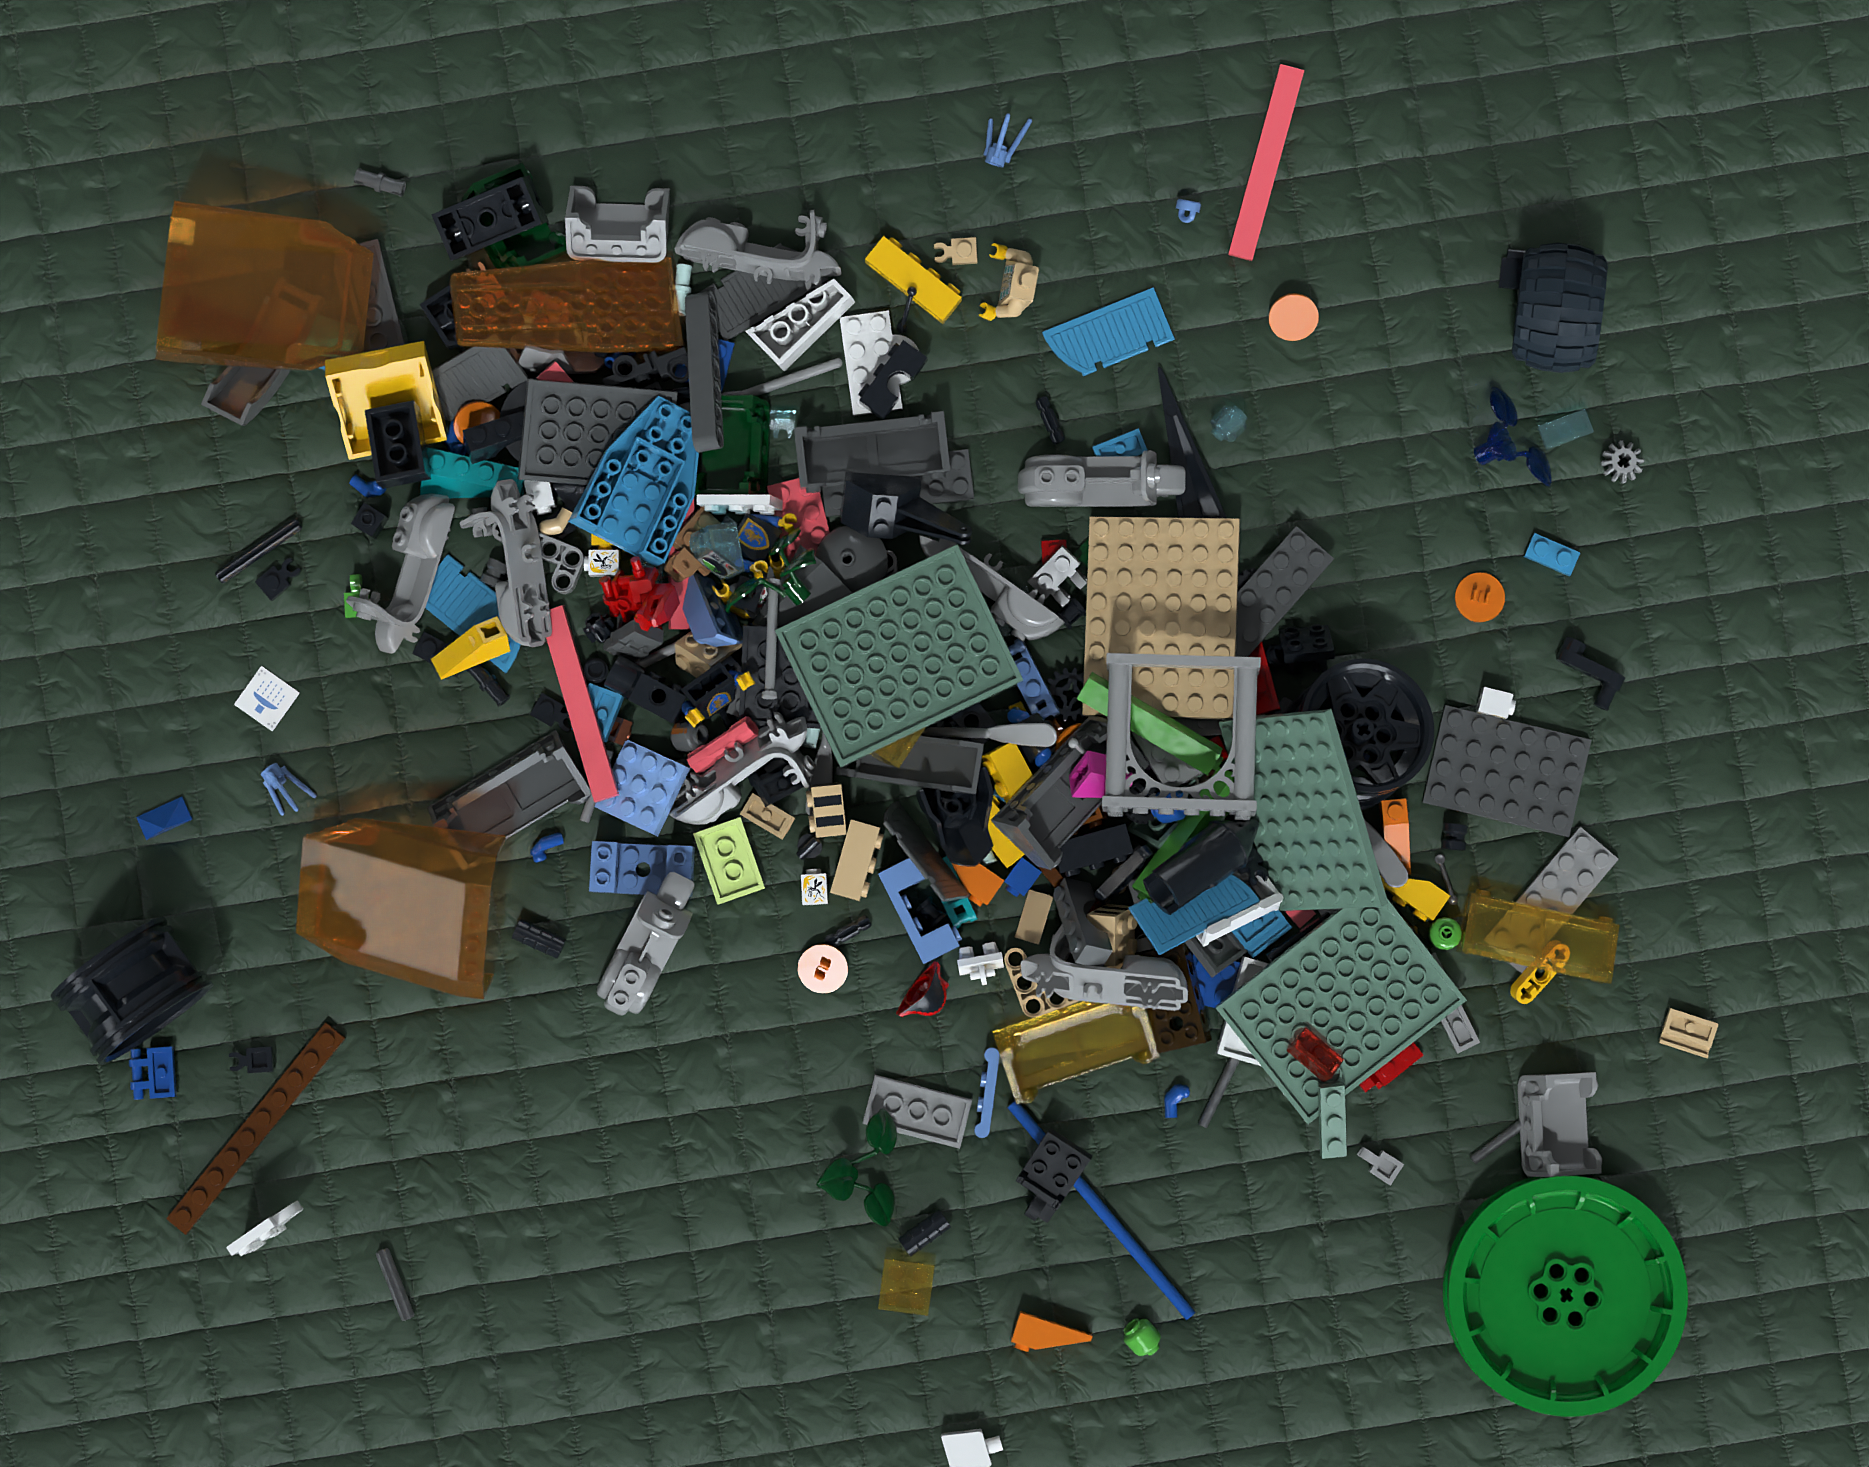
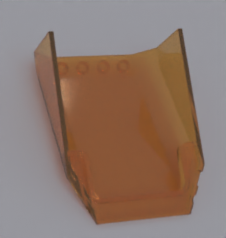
M174 201L167 243L155 360L310 371L325 366V360L363 353L374 253L366 247L359 245L354 239L344 235L326 221Z
M354 818L346 823L325 828L323 831L303 836L296 933L344 963L452 995L484 999L494 977V974L484 973L491 887L496 859L505 843L506 836Z

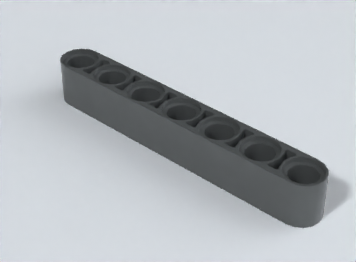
M711 290L690 294L685 297L692 441L698 453L720 449L724 446L717 310L715 297Z

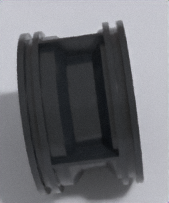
M1352 659L1332 666L1322 673L1311 686L1305 689L1286 711V713L1319 710L1322 703L1329 698L1344 752L1347 754L1348 759L1346 761L1349 771L1351 773L1357 768L1368 776L1366 778L1351 776L1361 810L1381 803L1398 788L1410 781L1425 765L1434 742L1433 714L1423 691L1405 672L1379 660ZM1359 693L1366 694V696L1361 697ZM1341 708H1345L1349 712V718L1342 715ZM1365 711L1371 712L1374 720H1369L1365 715ZM1377 733L1385 738V743L1378 741ZM1390 751H1398L1394 763L1389 754ZM1363 753L1371 756L1372 763L1364 759Z
M164 916L143 924L102 950L67 977L50 996L54 1002L59 1001L57 1007L60 1011L67 1010L93 1046L90 1049L93 1056L99 1055L97 1058L99 1065L107 1064L119 1058L155 1035L195 1005L214 985L211 980L204 981L207 977L206 973L196 970L172 937L174 929L172 926H166L168 921Z

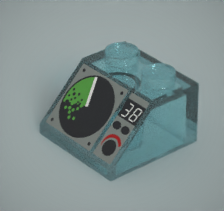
M736 522L708 525L691 534L689 544L694 557L721 580H728L745 571Z

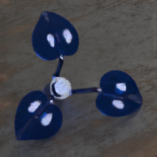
M1492 387L1490 405L1494 414L1502 423H1493L1487 442L1474 448L1476 460L1481 465H1486L1495 459L1498 461L1505 459L1512 462L1516 457L1524 456L1527 458L1526 464L1531 473L1543 484L1550 487L1552 480L1551 469L1546 456L1540 449L1534 446L1530 447L1528 451H1516V447L1506 429L1508 424L1512 427L1517 425L1518 416L1516 408L1503 391Z

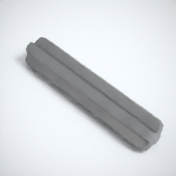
M385 1248L377 1251L376 1257L401 1320L405 1321L414 1317L413 1309L390 1250Z

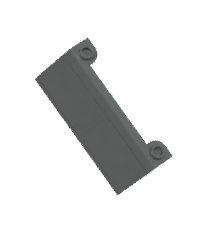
M944 411L931 412L925 418L924 415H919L917 417L827 427L816 426L814 427L815 430L806 426L794 428L801 490L806 489V493L821 492V487L844 485L845 472L914 477L931 475V479L946 478V473H950Z
M1089 716L991 819L994 825L1038 867L1048 870L1056 867L1061 862L1063 856L1060 848L1102 804V798H1075L1071 796L1069 774L1084 755L1076 748H1071L1068 742L1071 738H1075L1078 740V744L1086 751L1106 754L1107 719ZM1130 739L1135 760L1144 771L1150 764ZM1127 767L1128 772L1136 774V770L1133 767Z
M555 730L431 804L427 809L437 832L462 870L466 871L478 867L482 863L483 853L567 802L571 804L576 803L577 805L586 802L592 793L588 782Z

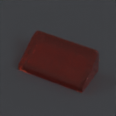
M1307 1027L1303 1029L1287 1048L1288 1053L1323 1082L1333 1077L1344 1060Z

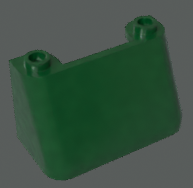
M519 163L473 183L462 197L461 202L524 176L530 175L533 182V177L530 171L524 167L523 163ZM484 212L481 216V221L484 225L491 226L494 222V217L490 212ZM544 223L489 245L484 249L501 279L509 285L566 254V235L557 230L551 232L547 223Z
M722 395L724 446L720 449L702 452V470L697 472L695 496L767 495L771 422L770 405L766 400L754 395Z

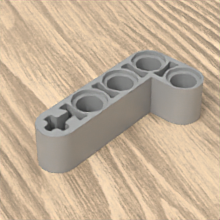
M494 523L492 534L499 542L503 543L501 533L498 531V524ZM539 533L542 560L557 565L552 576V586L560 594L571 593L575 589L584 568V554L574 546ZM551 543L555 544L557 547L556 553L553 556H546L544 554L545 546ZM571 553H577L580 556L578 564L569 565L567 557ZM562 576H568L570 578V585L564 589L559 588L557 585L558 579Z

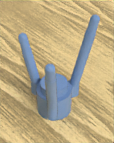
M1009 113L1006 114L998 141L993 143L992 147L993 119L990 118L988 120L986 148L983 154L986 156L985 162L1002 168L1005 162L1010 163L1012 154L1027 132L1032 119L1029 118L1010 149L1006 152L1007 147L1002 144L1011 115Z
M274 763L261 773L265 780L263 784L268 789L281 816L285 813L274 789H279L295 812L299 810L283 787V784L287 781L285 776L312 798L317 797L310 788L292 775L285 766L280 768L277 763Z

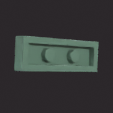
M1343 1082L1318 1085L1320 1156L1322 1159L1347 1156L1345 1085Z

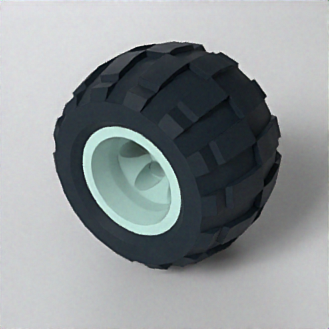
M1558 242L1541 244L1539 248L1530 247L1524 253L1512 344V355L1516 360L1525 361L1527 366L1541 371L1558 373L1579 371L1580 367L1590 368L1595 363L1601 332L1608 262L1604 255L1594 254V250L1580 245Z

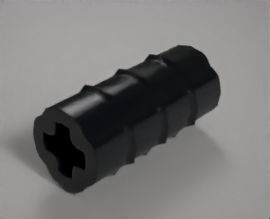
M523 919L519 920L512 935V939L556 959L560 956L567 940L556 933H552Z
M938 1209L915 1227L907 1230L898 1240L911 1257L919 1250H922L927 1244L932 1243L934 1239L950 1229L951 1226Z

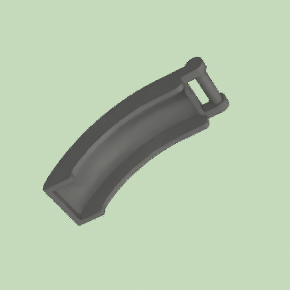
M281 277L273 293L267 295L244 344L223 373L214 382L210 383L201 405L241 426L248 424L269 402L291 371L308 339L319 311L325 305L326 299L320 295L315 296L291 284L290 280L285 277ZM287 292L309 303L308 311L283 299L284 294Z
M908 735L858 759L855 770L848 769L849 764L841 768L840 766L836 767L835 775L926 789L976 794L984 744Z

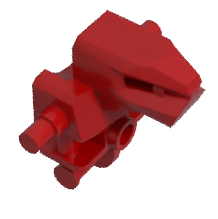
M638 556L630 559L633 575L625 576L623 570H618L612 582L610 576H603L599 579V583L604 591L602 598L604 604L609 607L610 616L615 618L621 614L624 622H629L631 617L635 616V622L639 623L640 628L644 631H649L652 626L663 630L661 624L670 621L680 604L675 586L671 583L655 584L659 575L658 570L655 567L644 568Z

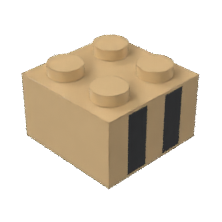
M841 783L810 785L811 791H806L807 806L813 809V816H808L810 832H815L816 838L847 835Z
M1106 904L1087 914V919L1096 928L1108 934L1113 952L1104 964L1106 966H1117L1124 961L1126 955H1135L1137 951V940L1135 939L1137 921L1129 910L1130 906Z

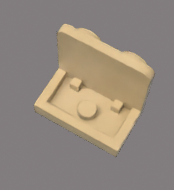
M690 631L675 642L676 665L698 678L714 665L722 662L740 649L742 644L719 647L700 644L693 638V634Z

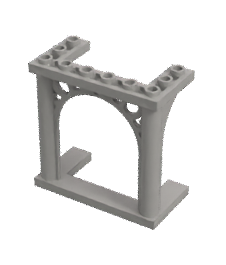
M1107 653L1106 665L1107 671H1109L1106 780L1105 796H1102V809L1104 812H1107L1108 816L1122 817L1123 812H1128V809H1133L1134 814H1148V809L1158 810V814L1173 815L1174 810H1184V815H1199L1200 811H1210V816H1225V812H1229V815H1235V820H1250L1251 816H1255L1257 801H1254L1257 675H1259L1261 657ZM1133 667L1234 669L1231 751L1223 767L1212 778L1191 787H1171L1155 781L1138 765L1130 744ZM1233 758H1235V764L1231 763ZM1127 767H1133L1136 770V774L1126 779V774H1129ZM1227 770H1233L1231 777H1234V783L1231 779L1224 776ZM1139 778L1144 779L1146 787L1143 792L1136 795L1130 792L1131 783ZM1216 781H1222L1227 784L1230 790V794L1227 797H1221L1216 794L1213 788V784ZM1151 788H1158L1160 790L1158 796H1155L1156 793H1153L1149 797H1145ZM1208 789L1213 799H1210L1207 795H1203L1202 798L1199 795L1200 790ZM1179 790L1183 792L1181 798L1176 796V792ZM1169 793H1171V798H1165ZM1188 793L1193 797V799H1187Z

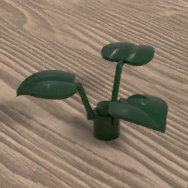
M800 527L780 538L768 552L769 556L779 552L786 565L779 576L783 577L790 574V577L782 583L783 590L761 577L758 579L754 577L740 585L730 595L725 608L727 613H729L734 603L749 594L760 584H764L776 591L783 598L788 596L795 606L801 604L811 595V592L799 577L796 576L794 571L811 564H816L815 550L810 548L792 560L791 563H789L784 554L785 547L791 544L800 534Z
M882 1108L870 1118L866 1127L867 1141L874 1150L852 1161L846 1158L835 1159L824 1170L816 1185L838 1201L849 1199L854 1187L868 1191L869 1194L864 1199L867 1215L879 1226H888L895 1205L892 1190L884 1183L876 1184L873 1189L870 1186L856 1183L858 1171L853 1167V1165L878 1154L879 1150L883 1154H889L895 1147L897 1140L896 1126L891 1115Z

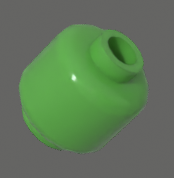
M1442 917L1436 919L1428 928L1430 943L1441 950L1454 948L1459 944L1462 937L1460 925L1452 918Z
M1136 1318L1124 1328V1342L1136 1355L1144 1356L1148 1354L1150 1356L1159 1349L1160 1332L1149 1320H1139Z

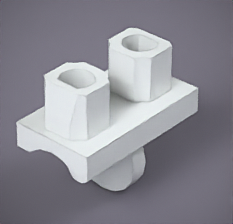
M995 942L982 945L984 952L982 956L974 957L973 947L960 948L959 960H957L960 975L970 974L971 980L981 978L982 985H987L986 977L995 976L994 969L1004 968L1002 952H999Z

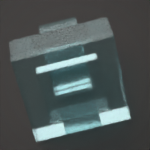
M771 410L770 429H773L774 438H778L779 430H786L787 437L791 438L792 431L795 428L796 411Z

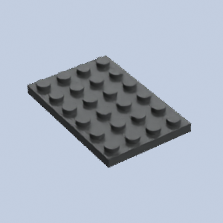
M527 379L518 479L587 485L604 452L657 396L676 404L677 392Z
M1445 705L1422 803L1569 837L1592 740Z

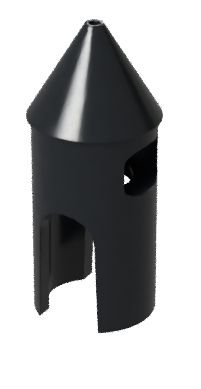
M1257 820L1210 821L1207 827L1186 841L1178 852L1152 871L1153 873L1143 880L1150 898L1163 912L1171 915L1202 892L1217 886L1238 869L1244 868L1259 828V822Z

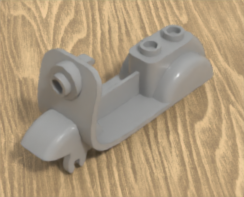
M810 210V219L803 215L798 217L799 222L807 225L804 229L796 228L795 230L798 236H805L806 247L803 252H793L747 243L749 232L744 225L736 222H731L730 224L720 223V220L711 217L706 218V220H700L685 230L674 248L676 254L683 256L685 260L703 264L705 271L711 265L713 273L719 267L754 274V280L757 282L759 275L766 276L767 284H771L773 278L805 281L807 291L811 290L812 284L816 285L815 290L821 287V277L841 275V268L836 260L818 249L820 237H825L827 223L823 222V217L815 216V210Z
M1151 450L1143 451L1142 456L1076 457L1070 455H1039L1030 457L1025 461V469L1018 473V491L1021 494H1025V503L1030 507L1153 506L1157 504V497L1159 496L1168 497V495H1180L1185 492V469L1178 465H1157V453Z
M513 479L501 480L493 488L491 495L492 511H487V507L472 509L473 514H468V518L459 524L461 528L473 527L474 537H481L483 534L484 537L491 536V524H498L504 546L508 580L497 582L495 585L499 620L507 635L515 642L529 647L542 646L545 642V637L551 636L552 626L539 533L535 518L530 512L535 508V505L528 503L529 500L534 499V496L532 494L520 496L517 484Z
M423 494L407 502L401 510L399 523L393 536L392 548L406 555L390 605L383 609L377 604L380 600V593L372 592L369 599L370 590L364 588L360 591V598L348 596L346 602L353 608L352 610L357 612L356 617L369 621L371 619L377 620L375 638L376 644L382 652L394 653L403 638L413 643L418 641L416 637L412 636V633L420 632V629L414 624L421 618L426 607L444 544L448 539L447 534L448 531H451L450 524L455 506L449 503L447 495Z
M920 536V545L927 558L957 544L941 538L937 542ZM959 547L979 590L995 601L990 609L995 623L1001 627L1006 624L1012 628L1011 634L1021 641H1024L1025 638L1036 640L1046 637L1057 631L1064 624V621L1055 613L1043 606L1044 594L1038 600H1035L1034 598H1036L1038 592L1037 589L1026 594L997 573L1001 569L1003 562L999 561L997 566L992 567L988 563L992 554L986 555L984 563H982Z
M774 712V717L777 720L773 721L772 718L767 717L768 726L760 728L757 737L745 745L735 742L734 750L731 752L727 749L724 750L725 756L717 760L713 766L700 774L690 772L691 777L685 778L668 815L681 822L695 825H705L716 821L722 813L729 808H734L739 803L741 789L736 784L773 758L781 757L788 761L790 765L784 767L783 775L786 777L790 773H795L791 777L793 785L801 780L804 788L810 787L809 778L814 775L813 768H815V764L808 755L803 756L799 749L807 735L805 717H798L785 722L779 712Z
M670 872L664 878L657 894L647 890L597 986L596 993L599 997L605 999L604 1006L606 1009L621 1016L625 1015L628 1011L638 1014L643 1010L678 939L684 935L693 913L684 909L694 889L693 881L675 872Z
M1061 924L1056 934L1052 935L1050 954H1036L1021 961L1022 977L1038 983L1036 987V996L1038 998L1045 991L1046 998H1050L1055 992L1061 997L1078 1001L1174 1011L1179 1010L1181 1003H1185L1188 1000L1187 981L1183 972L1173 961L1166 958L1126 955L1122 969L1066 962L1072 952L1070 951L1063 924Z

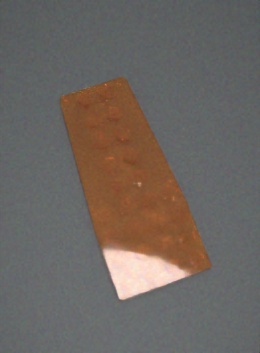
M665 257L660 262L655 263L613 262L602 259H590L452 274L450 278L456 340L460 346L515 349L535 346L547 350L604 353L675 351L683 348L671 257Z

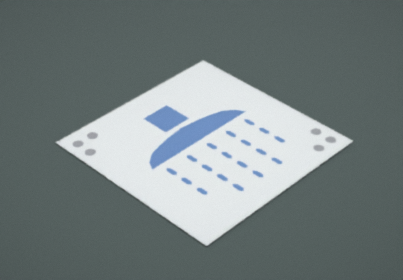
M261 666L234 705L273 731L300 693Z

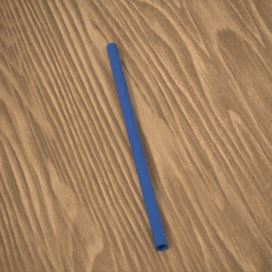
M1015 1100L1007 1108L1036 1143L1039 1144L1046 1134L1018 1100ZM1080 1175L1073 1185L1074 1188L1185 1320L1189 1319L1195 1314L1194 1309Z

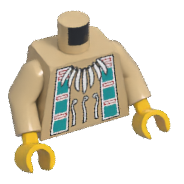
M993 243L991 246L997 247V252L995 255L989 254V256L999 260H1007L998 306L995 308L987 303L980 304V307L986 309V311L978 315L988 321L994 320L996 316L998 318L1021 315L1022 311L1033 302L1039 267L1033 266L1032 257L1028 252L1013 248L1008 249L1005 245Z

